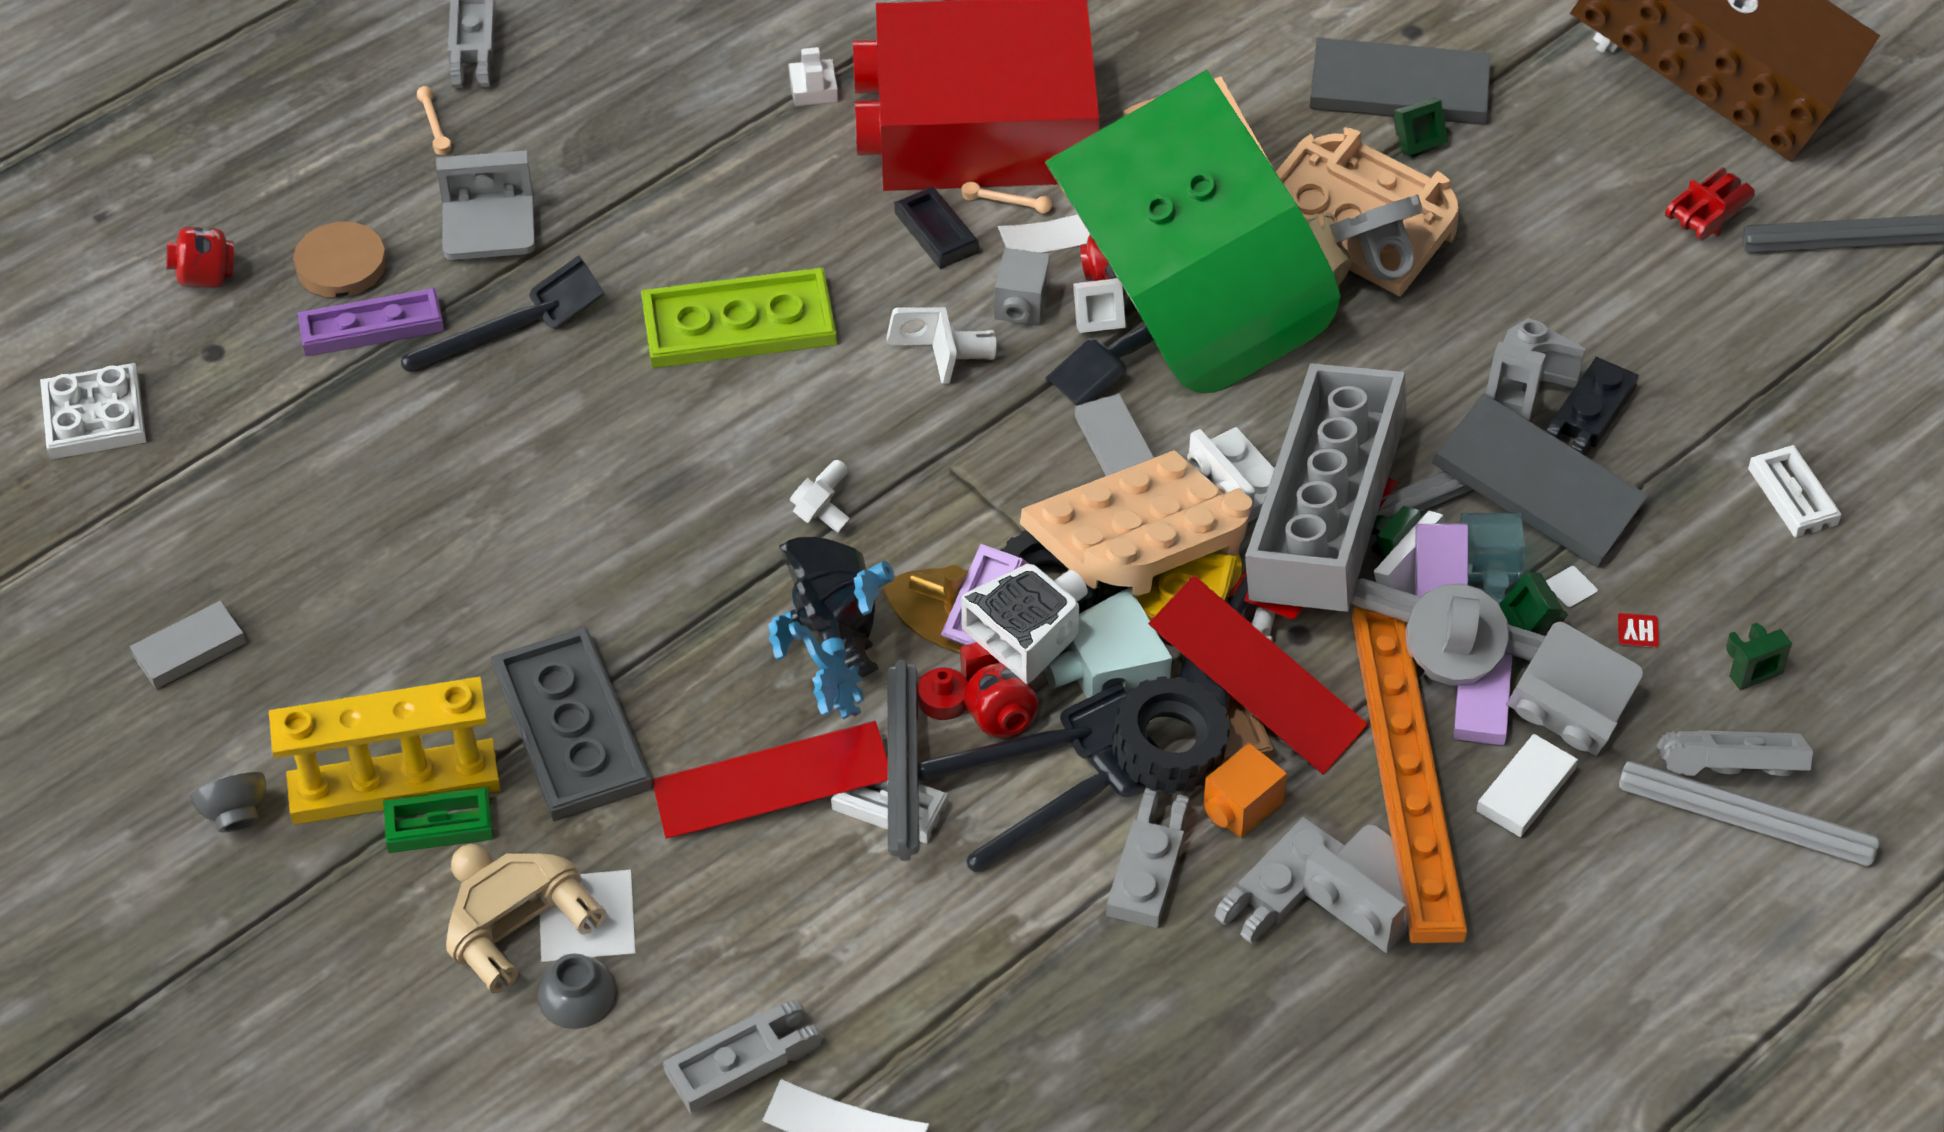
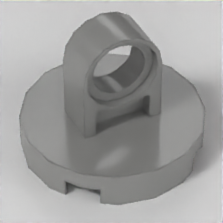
M1415 195L1371 209L1357 215L1355 218H1346L1331 224L1330 228L1335 243L1358 236L1371 273L1378 279L1385 281L1393 280L1408 273L1414 261L1413 249L1403 220L1419 215L1424 210L1419 195ZM1384 246H1392L1400 254L1401 262L1396 271L1385 269L1380 262V252Z
M1465 584L1442 585L1425 593L1413 607L1405 629L1407 651L1411 658H1415L1417 664L1425 670L1424 674L1430 679L1450 686L1471 685L1479 681L1481 677L1489 674L1501 662L1509 640L1507 619L1499 604L1483 590Z

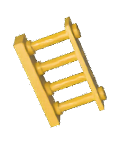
M481 677L269 710L273 758L294 756L297 770L286 771L289 811L293 825L383 811V800L488 787L489 793L501 791L493 738L476 741L473 729L474 726L487 725ZM452 730L455 744L423 748L421 735ZM400 739L403 753L371 758L369 743ZM347 747L350 761L319 766L315 752Z

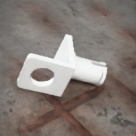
M946 307L895 308L892 311L887 333L888 344L932 345L942 384L950 383L956 359L993 360L995 358L996 336H994V331H954L953 327H950ZM919 319L926 323L924 328L916 333H904L900 330L901 326L909 320Z

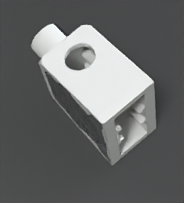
M1025 564L961 596L962 630L999 662L1009 668L1024 683L1028 684L1076 638L1079 632V605L1077 601L1087 595L1086 584L1082 577L1073 570L1067 571L1053 581L1035 565Z

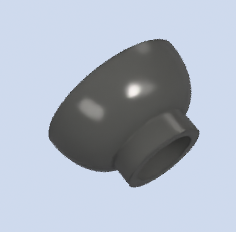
M248 772L222 778L195 790L190 795V799L200 815L208 820L216 821L219 832L226 833L243 829L260 820L257 808L263 802L266 794L265 775L261 772Z
M577 953L564 955L548 967L538 987V1003L543 1015L550 1022L563 1028L580 1029L598 1023L611 1011L616 1000V986L609 970L598 960Z

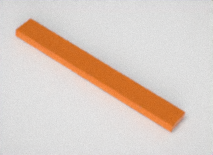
M1354 607L1351 619L1403 903L1406 904L1405 914L1411 943L1464 942L1467 934L1466 922L1414 659L1409 655L1406 646L1405 629L1407 623L1361 607Z

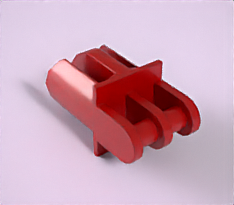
M1721 167L1700 184L1691 179L1688 189L1668 205L1665 216L1670 220L1674 218L1680 220V226L1685 230L1691 228L1696 231V237L1701 241L1712 234L1719 236L1723 222L1751 202L1755 196L1754 188L1747 182L1741 185V179L1733 173H1727V170Z

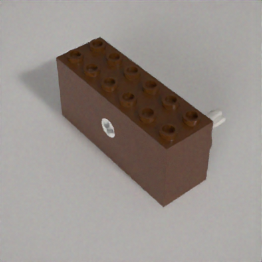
M1578 0L1570 12L1571 15L1597 31L1593 37V40L1599 43L1596 47L1597 50L1604 53L1608 49L1613 53L1619 46L1790 162H1792L1832 111L1880 37L1878 33L1828 0Z

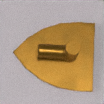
M953 564L948 565L946 568L909 571L895 576L894 581L882 586L889 606L904 625L922 639L960 654V647L963 645L947 640L941 633L968 570Z

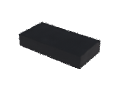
M934 186L894 202L895 215L939 269L979 253V241Z

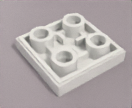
M135 363L107 366L103 369L75 374H61L56 377L40 380L46 446L50 460L147 443L139 374Z

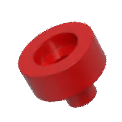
M939 667L926 672L918 682V704L922 712L937 720H949L961 715L967 708L964 702V692L968 682L964 675L955 669Z

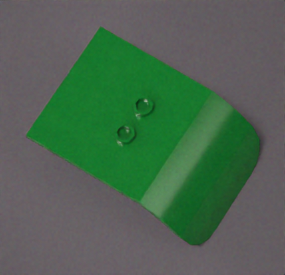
M1208 69L1045 161L1050 172L1136 307L1169 369L1183 387L1196 393H1214L1230 387L1315 338L1328 327L1335 316L1340 293L1336 277L1298 205Z

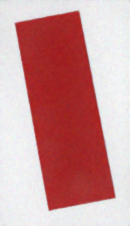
M1195 575L1187 581L1148 623V625L1322 774L1330 768L1368 725L1367 722Z
M872 721L652 779L665 839L888 781V759L877 722Z

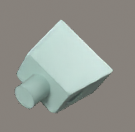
M1130 588L1079 614V632L1076 638L1062 651V654H1059L1044 669L1045 676L1052 688H1057L1077 680L1086 697L1089 698L1119 682H1122L1127 693L1131 688H1137L1140 682L1147 679L1152 681L1162 676L1171 678L1172 657L1158 633L1148 625L1150 620L1136 597L1132 595Z

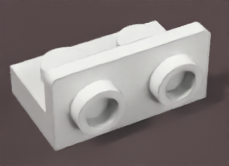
M1237 427L1212 439H1209L1201 429L1190 434L1187 461L1224 493L1240 488L1252 500L1248 522L1258 518L1275 468Z

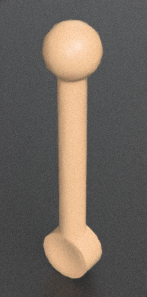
M422 86L417 90V99L424 104L435 137L433 141L434 152L438 155H446L451 151V143L449 138L443 136L432 103L434 92L430 87Z
M967 182L962 186V196L968 201L976 200L978 197L1033 207L1041 214L1048 213L1052 209V201L1046 196L1034 199L980 189L979 185L975 182Z

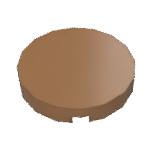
M334 222L319 226L307 233L295 248L293 262L299 282L309 292L323 297L337 298L336 293L348 292V295L352 296L360 294L375 285L385 272L386 252L381 237L370 227L356 222Z

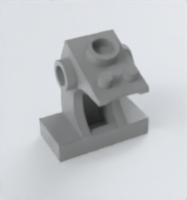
M1528 318L1508 329L1503 343H1498L1493 356L1486 395L1531 422L1540 381L1553 382L1575 388L1585 348L1577 342H1573L1548 329L1542 322Z

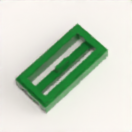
M488 787L383 800L385 839L388 853L493 840ZM479 807V810L447 813V811ZM426 814V817L396 820L399 817Z

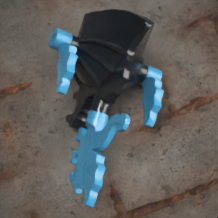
M797 537L779 545L794 584L792 599L796 609L778 615L768 624L770 629L769 640L773 645V653L776 660L779 661L786 657L788 647L794 638L797 640L803 639L811 658L821 669L816 672V677L812 678L815 686L813 694L818 701L821 715L824 717L830 714L834 706L836 711L840 710L842 719H846L851 715L856 716L861 713L859 706L855 707L853 701L855 700L856 703L864 701L862 696L863 690L858 688L856 684L861 682L863 677L879 669L877 663L871 661L865 650L873 647L872 642L868 638L874 621L875 599L879 595L878 588L894 581V571L886 561H882L867 570L864 556L861 552L833 540L819 537ZM807 625L812 629L820 632L822 648L816 640L813 632L806 627Z

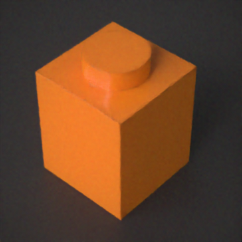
M1247 743L1205 778L1203 808L1216 825L1223 828L1227 827L1241 839L1284 803L1287 773L1253 745Z

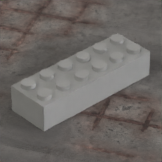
M1310 363L1245 555L1249 600L1348 612L1407 417L1405 372Z

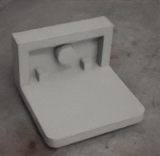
M527 150L436 157V173L442 200L443 254L446 259L460 260L522 255L534 251L533 187Z
M1556 622L1551 626L1506 705L1515 709L1525 720L1536 725H1542L1560 735L1570 746L1581 751H1588L1597 756L1617 725L1616 721L1641 680L1643 671L1638 664L1566 623Z
M1366 825L1337 854H1334L1320 844L1307 856L1303 887L1304 894L1385 953L1409 931L1405 914L1406 904L1403 903L1392 837L1375 825Z

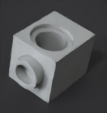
M1010 248L1004 249L995 284L996 320L1040 326L1050 286V254Z

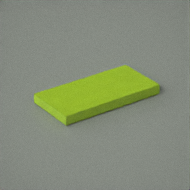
M823 267L641 290L652 368L837 345L836 330Z

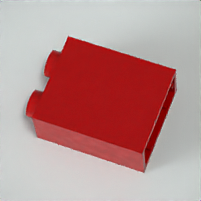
M948 0L875 3L877 39L853 40L855 94L879 93V100L855 101L857 155H882L883 191L925 190L932 186L935 189L962 188L967 182H975L979 185V188L1059 185L1045 161L1099 131V111L1087 0Z

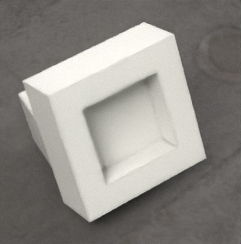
M819 47L801 49L802 62L789 64L794 106L838 102L832 59L820 60Z
M1118 278L1073 284L1076 325L1079 333L1126 328L1123 287Z

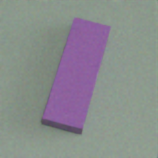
M436 288L297 312L305 357L444 332Z

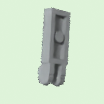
M450 0L448 56L451 64L450 76L453 89L463 88V82L465 81L463 63H478L476 68L477 81L480 87H490V62H493L495 0Z
M1698 730V732L1678 731V733H1674L1672 731L1671 733L1667 732L1665 735H1661L1659 743L1656 744L1661 759H1665L1668 771L1671 770L1673 774L1678 773L1680 775V773H1684V775L1695 776L1704 767L1711 768V770L1721 774H1738L1742 772V769H1762V771L1771 775L1788 776L1792 775L1794 770L1811 771L1813 750L1800 733Z
M1146 788L1137 820L1133 819L1108 898L1106 916L1158 928L1183 845V828L1190 799L1187 796H1177L1172 805L1169 827L1151 824L1153 814L1157 811L1159 797L1158 790L1154 791Z
M1302 817L1238 882L1237 886H1234L1228 895L1220 901L1214 916L1226 925L1250 904L1256 910L1244 923L1240 935L1251 944L1255 943L1275 922L1279 924L1306 896L1303 884L1307 856L1320 844L1334 854H1337L1345 845Z
M797 999L786 1002L784 1005H779L764 1014L758 1012L663 1061L666 1076L690 1114L788 1064V1061H797L805 1057L806 1054L811 1053L820 1046L824 1037L814 1025H808L800 1031L797 1030L779 1040L776 1035L779 1036L789 1031L790 1028H794L803 1021L807 1011L801 1003L799 1004Z

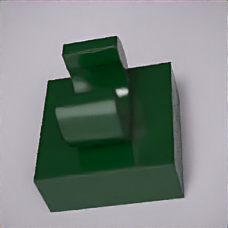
M1429 98L1394 110L1395 132L1399 136L1402 153L1410 156L1449 143L1441 100Z
M1403 506L1392 519L1384 515H1378L1371 533L1376 534L1377 541L1371 547L1372 551L1382 556V560H1384L1422 518L1420 510Z
M1527 571L1499 604L1510 625L1543 635L1547 629L1550 630L1554 623L1563 622L1568 616L1557 600L1555 592L1551 590L1543 575L1537 572Z
M1754 623L1750 628L1748 635L1750 641L1743 642L1735 631L1729 633L1726 650L1734 659L1729 677L1740 691L1783 674L1792 642L1782 629L1767 634L1762 625Z

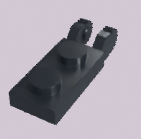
M1595 357L1555 415L1546 432L1560 441L1564 435L1574 438L1575 441L1570 447L1586 456L1591 447L1596 448L1635 390L1639 375L1599 357Z

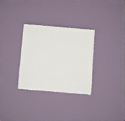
M631 870L580 875L582 878L581 885L606 910V917L597 929L588 919L585 921L592 930L589 934H580L574 924L557 906H551L540 913L541 962L557 961L562 956L572 953L588 957L635 954Z

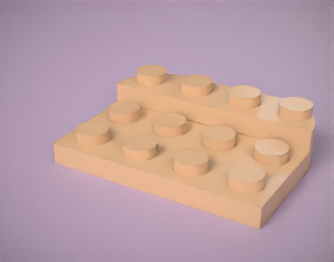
M1345 127L1344 134H1328L1315 139L1312 134L1306 136L1276 171L1305 219L1318 213L1321 228L1324 224L1322 212L1333 214L1336 223L1346 218H1355L1357 215L1371 209L1419 195L1424 212L1403 220L1414 255L1413 265L1405 275L1393 280L1385 281L1378 279L1367 266L1358 236L1339 242L1349 252L1351 259L1350 271L1399 297L1406 291L1445 240L1451 243L1457 233L1458 202L1453 190L1450 188V180L1439 171H1436L1432 178L1366 146L1361 143V132ZM1384 246L1381 250L1380 262L1382 266L1389 271H1396L1400 266V254L1394 247Z
M1173 450L1022 508L1020 524L1069 570L1077 572L1088 586L1096 589L1099 581L1116 586H1132V595L1137 596L1150 592L1153 576L1216 551L1219 554L1236 556L1246 534L1252 500L1240 488L1224 493L1179 453Z

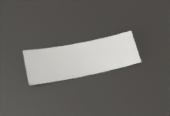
M1077 214L1046 222L998 226L1006 248L1040 253L1087 244L1089 232Z
M780 1079L762 1120L786 1132H926L929 1125L844 1104L805 1090Z

